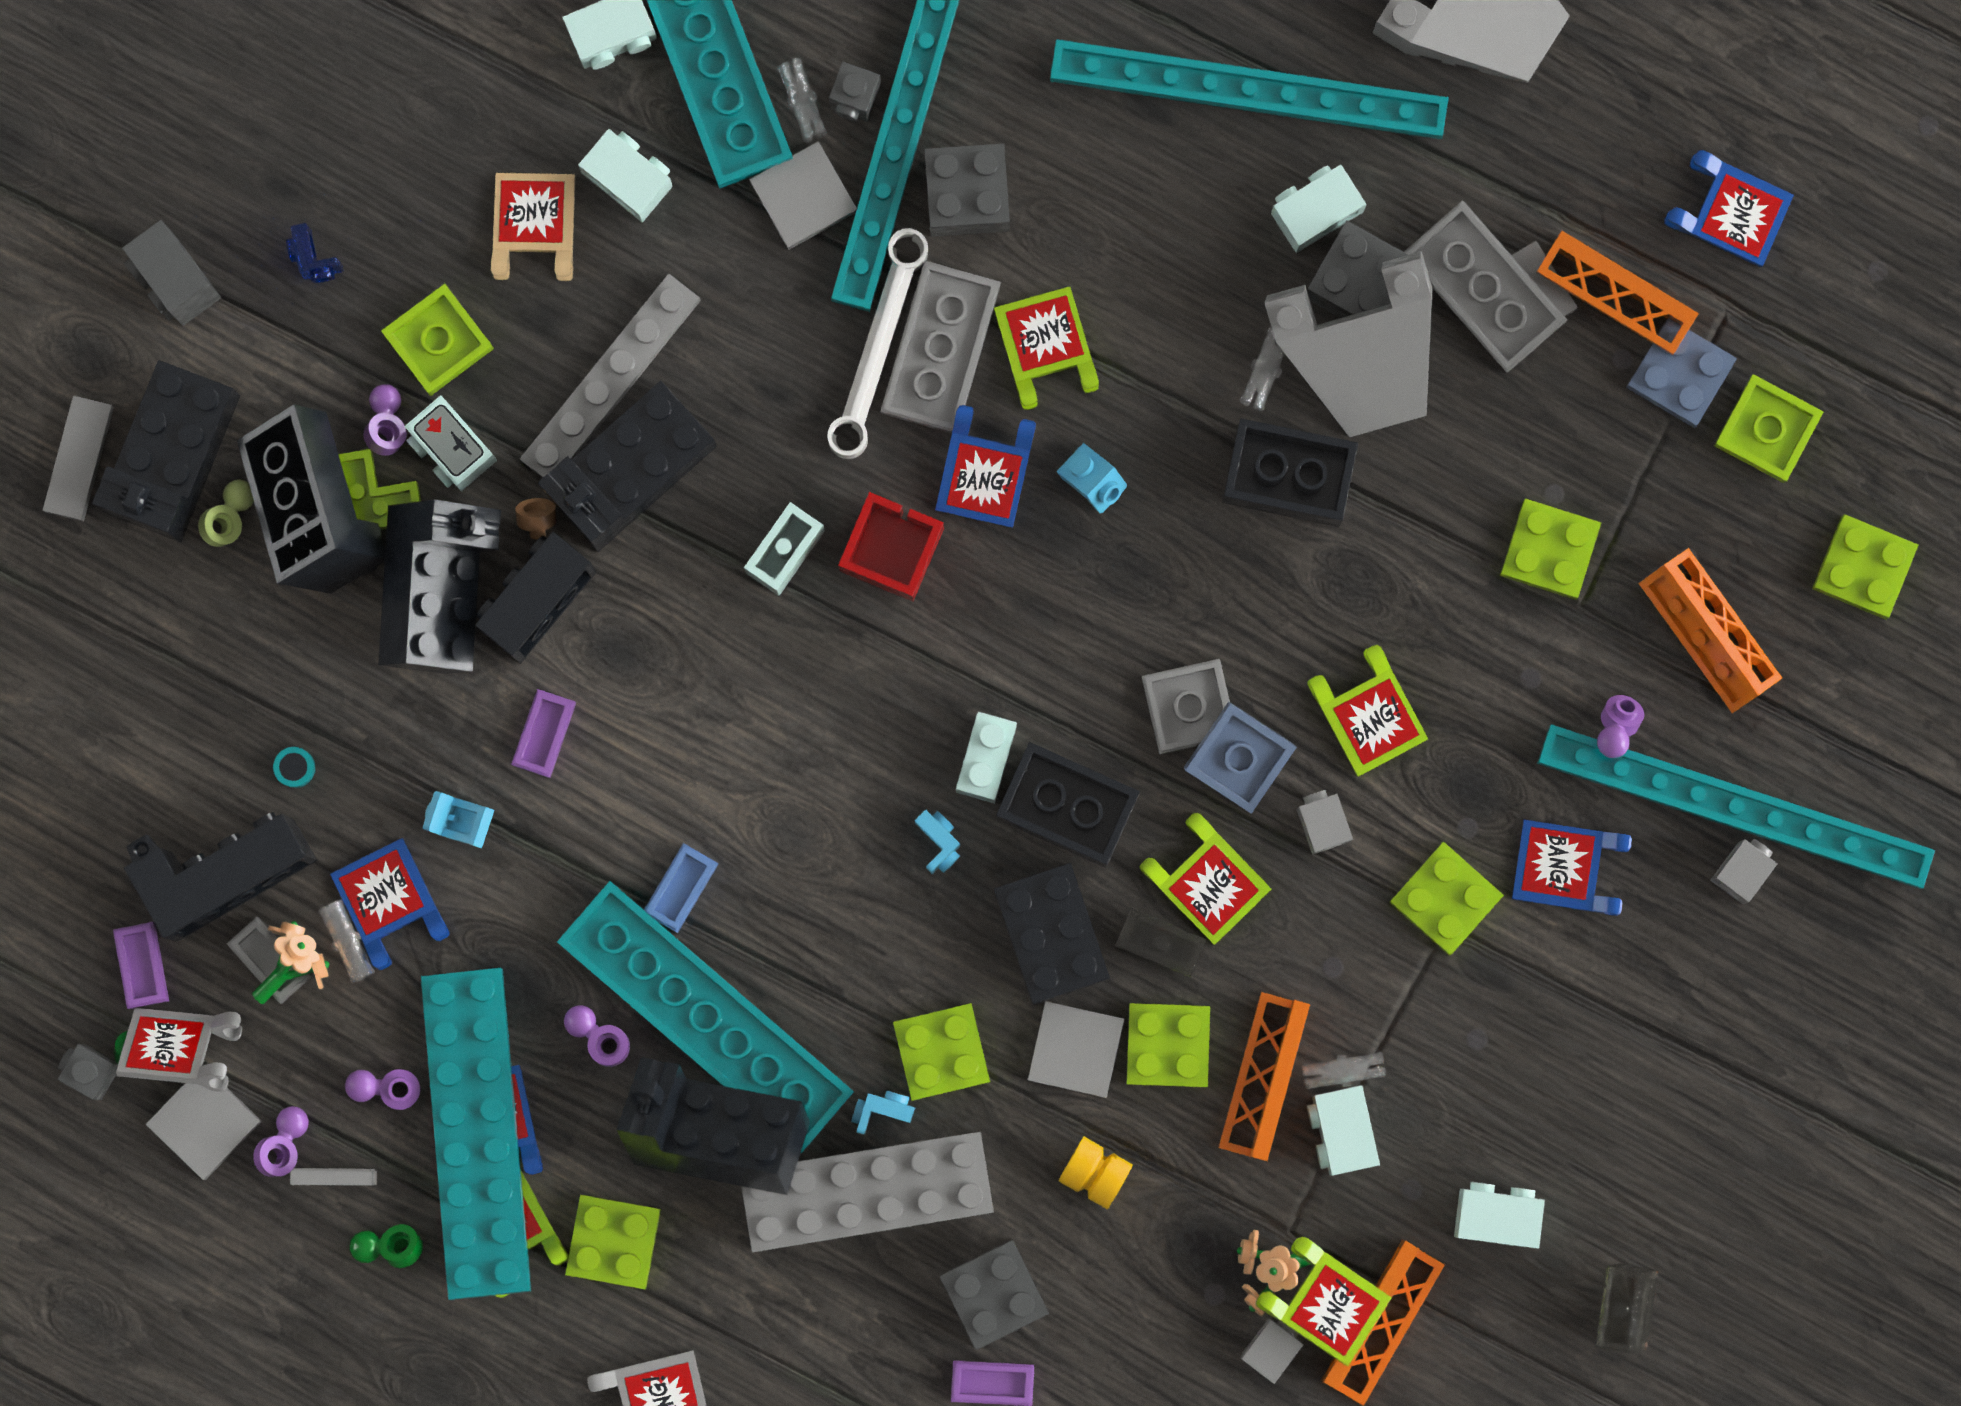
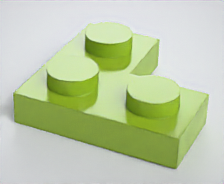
M371 449L338 454L357 519L378 523L380 530L387 529L388 505L421 501L419 486L416 481L378 487Z

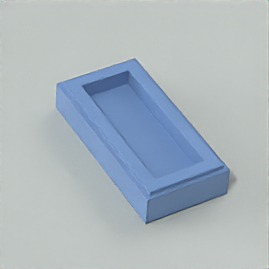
M683 843L644 911L659 923L678 933L716 870L718 863Z

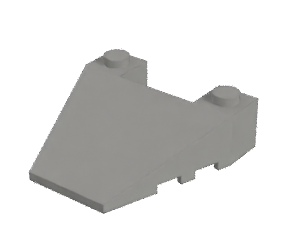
M1390 0L1377 20L1373 34L1408 55L1416 57L1421 55L1441 60L1445 64L1454 66L1458 64L1479 69L1478 72L1528 83L1568 20L1569 14L1559 0H1437L1432 9L1417 0Z
M1422 251L1382 263L1381 270L1391 304L1317 325L1306 285L1267 295L1264 304L1276 343L1349 437L1427 416L1432 286Z

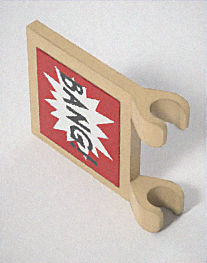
M496 173L493 250L491 258V272L494 279L507 280L509 278V252L556 253L555 274L557 280H572L575 174Z

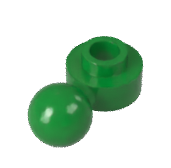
M399 1224L389 1228L381 1238L371 1231L358 1232L351 1239L349 1248L352 1257L358 1262L370 1263L376 1260L379 1255H382L391 1266L406 1268L419 1259L423 1250V1242L412 1227ZM408 1246L403 1252L400 1253L402 1248Z

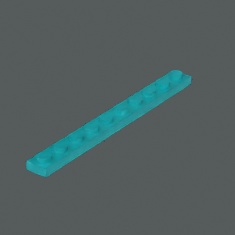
M917 0L831 297L832 302L868 312L871 310L888 251V244L899 213L959 0Z
M1057 39L1050 82L1442 139L1449 98Z
M1552 724L1548 727L1537 764L1918 889L1924 888L1935 853L1933 849L1631 750H1627L1621 757L1608 758L1599 751L1597 739Z

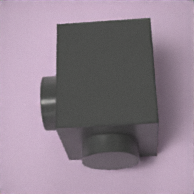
M842 62L829 96L830 109L835 110L834 113L846 120L857 121V119L868 122L881 87L880 75Z
M78 1044L75 1050L69 1048L62 1057L58 1069L62 1072L57 1080L92 1100H102L117 1075L118 1064L115 1060L94 1048Z

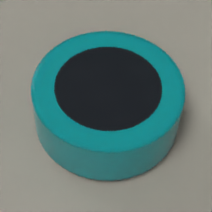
M288 747L276 756L273 770L279 782L291 788H299L312 780L315 774V762L313 757L304 749Z

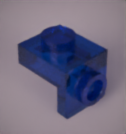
M306 223L290 226L292 238L286 239L288 254L291 262H297L299 273L305 280L311 279L312 283L327 282L335 279L334 274L343 272V266L338 257L317 260L312 230Z

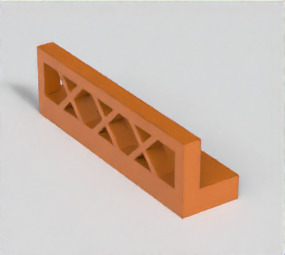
M1564 231L1560 232L1536 271L1539 275L1671 355L1675 353L1699 314ZM1560 253L1575 262L1578 274L1561 277L1549 270L1548 267L1556 254ZM1582 267L1585 268V269L1588 270V271H1587V272H1583ZM1596 275L1608 282L1612 294L1599 298L1590 295L1587 291L1584 277ZM1579 279L1581 288L1569 281ZM1631 296L1644 305L1646 315L1632 319L1623 315L1619 298ZM1613 300L1615 309L1605 304L1604 301ZM1650 309L1654 310L1657 313L1651 314ZM1664 316L1681 325L1671 343L1656 335L1654 318ZM1647 320L1649 330L1643 327L1642 325L1638 324L1637 322Z
M1689 548L1638 583L1731 713H1734L1782 679L1779 672ZM1679 564H1683L1691 575L1692 581L1686 579L1678 567ZM1704 599L1708 600L1712 604V606L1715 609V614L1710 612V610L1707 608ZM1728 632L1733 633L1738 640L1739 646L1733 644L1728 637ZM1752 665H1755L1766 679L1764 682L1761 683L1752 670Z
M1264 992L1260 993L1218 1148L1268 1161L1310 1004L1297 1000L1292 1001ZM1267 1003L1289 1008L1285 1026L1272 1033L1263 1020ZM1261 1026L1266 1036L1257 1041ZM1283 1032L1280 1046H1278L1273 1037ZM1269 1040L1277 1053L1274 1065L1260 1072L1252 1055L1255 1047ZM1251 1065L1256 1075L1246 1080L1249 1066ZM1273 1070L1268 1086L1263 1076ZM1259 1079L1267 1093L1265 1101L1260 1106L1249 1111L1241 1097L1243 1088ZM1240 1103L1245 1114L1235 1119ZM1262 1110L1257 1125L1252 1115ZM1246 1118L1249 1119L1256 1132L1252 1148L1229 1142L1233 1126Z
M1401 1240L1375 1286L1390 1297L1405 1293L1409 1310L1403 1318L1388 1321L1384 1309L1380 1317L1382 1316L1383 1323H1375L1349 1366H1345L1333 1358L1321 1381L1364 1406L1445 1264L1419 1250V1248L1411 1243ZM1415 1257L1433 1267L1425 1282L1408 1286L1405 1274ZM1402 1280L1403 1288L1397 1289ZM1420 1289L1414 1301H1412L1410 1291ZM1400 1324L1392 1337L1390 1326ZM1385 1328L1389 1344L1384 1353L1368 1356L1365 1343L1371 1332ZM1361 1351L1363 1358L1356 1360ZM1380 1359L1372 1372L1369 1362ZM1364 1363L1368 1380L1359 1394L1342 1383L1352 1366Z

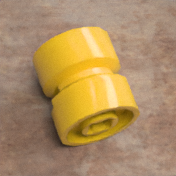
M1083 1136L1058 1182L1076 1192L1083 1189L1087 1190L1088 1199L1108 1210L1133 1164L1114 1153L1108 1157L1104 1156L1102 1146Z

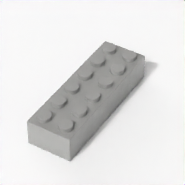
M981 1132L797 1162L787 1195L742 1186L752 1252L994 1213Z

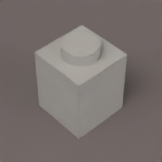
M1326 790L1303 797L1305 805L1299 806L1296 810L1312 855L1353 840L1338 794L1328 797Z
M1753 839L1749 843L1747 840H1742L1737 843L1710 881L1741 904L1749 903L1778 863L1770 858L1773 854L1772 851L1759 841Z
M1268 1318L1240 1358L1275 1384L1304 1344L1296 1339L1299 1335L1297 1332L1281 1321L1275 1323Z

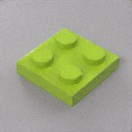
M443 284L381 331L430 396L494 349L446 284Z
M1753 374L1749 378L1714 446L1785 483L1824 412Z
M1525 498L1500 576L1577 600L1601 522Z
M1844 514L1841 516L1812 589L1887 620L1898 598L1918 544Z
M1442 842L1389 903L1450 956L1504 895L1445 842Z
M972 1003L893 1022L912 1101L990 1082Z
M1129 1003L1126 1084L1208 1087L1210 1006Z
M581 1194L565 1275L646 1289L661 1209Z

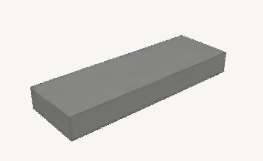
M73 396L42 510L45 513L84 522L114 406Z

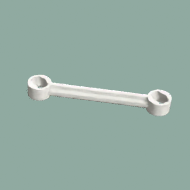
M901 229L894 233L889 241L888 253L891 266L842 417L833 421L828 429L827 437L831 450L835 455L844 459L858 457L867 447L868 435L864 424L913 272L920 269L928 257L927 241L923 234L915 229ZM904 237H913L912 242H915L920 248L919 259L912 263H902L898 259L897 249L894 247L898 240ZM843 424H852V428L860 436L859 446L850 451L842 450L837 445V436L833 434Z

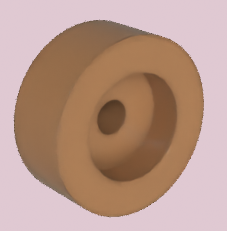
M532 498L520 502L516 506L517 526L529 531L530 538L538 540L542 535L546 536L545 530L553 527L557 522L554 502L543 498Z

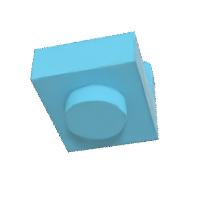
M1085 443L1056 471L1066 483L1083 495L1099 513H1103L1111 504L1115 503L1127 487L1126 482L1115 467Z
M435 791L431 802L426 808L423 829L452 840L482 848L494 810Z
M925 810L914 822L942 850L926 866V869L931 874L938 868L944 873L960 857L956 852L960 847V843L950 834L954 826L940 812L937 811L932 816Z
M886 1090L884 1098L868 1093L866 1101L858 1099L851 1121L858 1124L856 1132L865 1135L872 1112L911 1123L915 1107L907 1105L910 1097Z

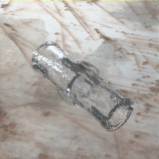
M793 59L791 65L793 74L788 61L780 64L777 69L781 74L789 96L787 100L789 110H794L802 133V139L804 142L813 141L812 136H814V133L816 139L825 136L827 131L824 128L815 103L818 101L816 91L810 89L802 66V60Z
M1271 327L1267 330V336L1258 359H1253L1250 368L1253 372L1243 396L1240 398V402L1249 407L1254 393L1257 392L1258 396L1253 409L1263 411L1265 408L1264 405L1274 379H1279L1282 370L1279 366L1285 355L1279 345L1274 346L1275 337Z
M341 899L328 904L329 907H322L318 911L322 915L334 941L330 944L333 951L339 952L351 978V983H356L365 979V976L369 977L376 972L372 968L360 942L362 940L358 931H355Z
M1382 1052L1352 1058H1346V1055H1339L1337 1060L1308 1065L1302 1064V1075L1320 1074L1316 1077L1304 1078L1305 1089L1310 1090L1335 1084L1347 1087L1351 1086L1353 1081L1379 1077L1385 1078V1067L1368 1068L1370 1065L1383 1064Z

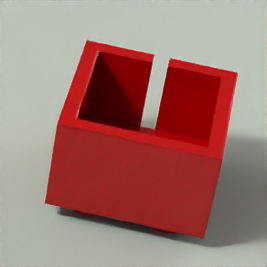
M869 492L838 564L839 571L913 602L944 530V522L913 509H910L908 512V521L901 519L903 505Z

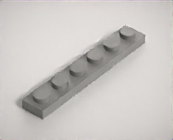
M668 274L521 456V462L543 478L567 456L572 460L701 301L700 297Z

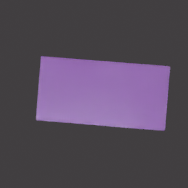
M537 689L511 765L551 778L576 702Z
M155 922L114 929L113 933L127 1009L168 1002L169 997Z
M953 1360L951 1402L1032 1406L1034 1364Z

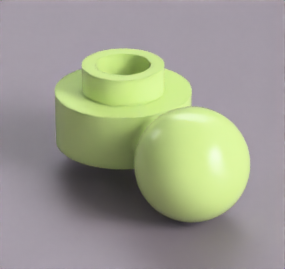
M233 480L228 483L223 491L225 504L207 509L201 515L198 523L199 533L209 545L222 547L233 543L240 536L242 522L238 512L247 510L254 503L247 481ZM214 520L218 521L221 525L220 534L216 533L213 529Z

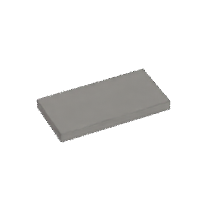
M1463 200L1404 251L1408 255L1422 251L1432 288L1507 373L1568 321Z
M924 261L881 407V414L952 434L956 411L960 405L966 406L1001 282Z

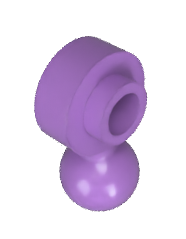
M382 384L375 387L370 394L369 403L377 415L366 425L363 435L366 445L373 452L387 456L399 450L406 440L407 431L404 423L397 416L393 415L401 405L399 391L391 385ZM378 433L383 434L387 438V441L382 440L378 436Z
M1616 695L1607 701L1601 713V721L1605 729L1600 732L1597 739L1598 749L1604 756L1618 758L1627 752L1630 744L1629 736L1638 731L1644 719L1643 708L1636 700L1628 696Z
M577 1005L567 1011L564 1017V1026L567 1032L574 1037H586L589 1039L588 1051L594 1061L602 1066L613 1067L621 1064L627 1058L630 1051V1042L627 1035L621 1029L613 1025L597 1026L594 1012L586 1006ZM607 1040H615L617 1043L615 1052L611 1054H606L603 1051V1045Z
M405 1069L392 1070L382 1080L376 1079L367 1070H356L347 1077L345 1090L347 1095L354 1101L365 1102L374 1095L381 1096V1099L388 1107L403 1110L411 1107L417 1101L420 1095V1084L416 1076ZM396 1082H404L407 1085L408 1092L405 1096L396 1097L393 1095L392 1086Z
M295 1106L284 1108L276 1119V1126L279 1131L277 1136L266 1137L255 1147L254 1163L258 1171L268 1177L284 1176L295 1167L298 1155L292 1140L301 1137L309 1125L308 1116L301 1108ZM270 1150H273L277 1155L274 1164L268 1159Z

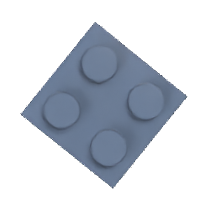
M1668 318L1658 336L1671 343L1681 325ZM1688 330L1673 355L1652 343L1626 388L1695 428L1737 358Z
M1228 701L1184 766V769L1252 814L1297 747Z

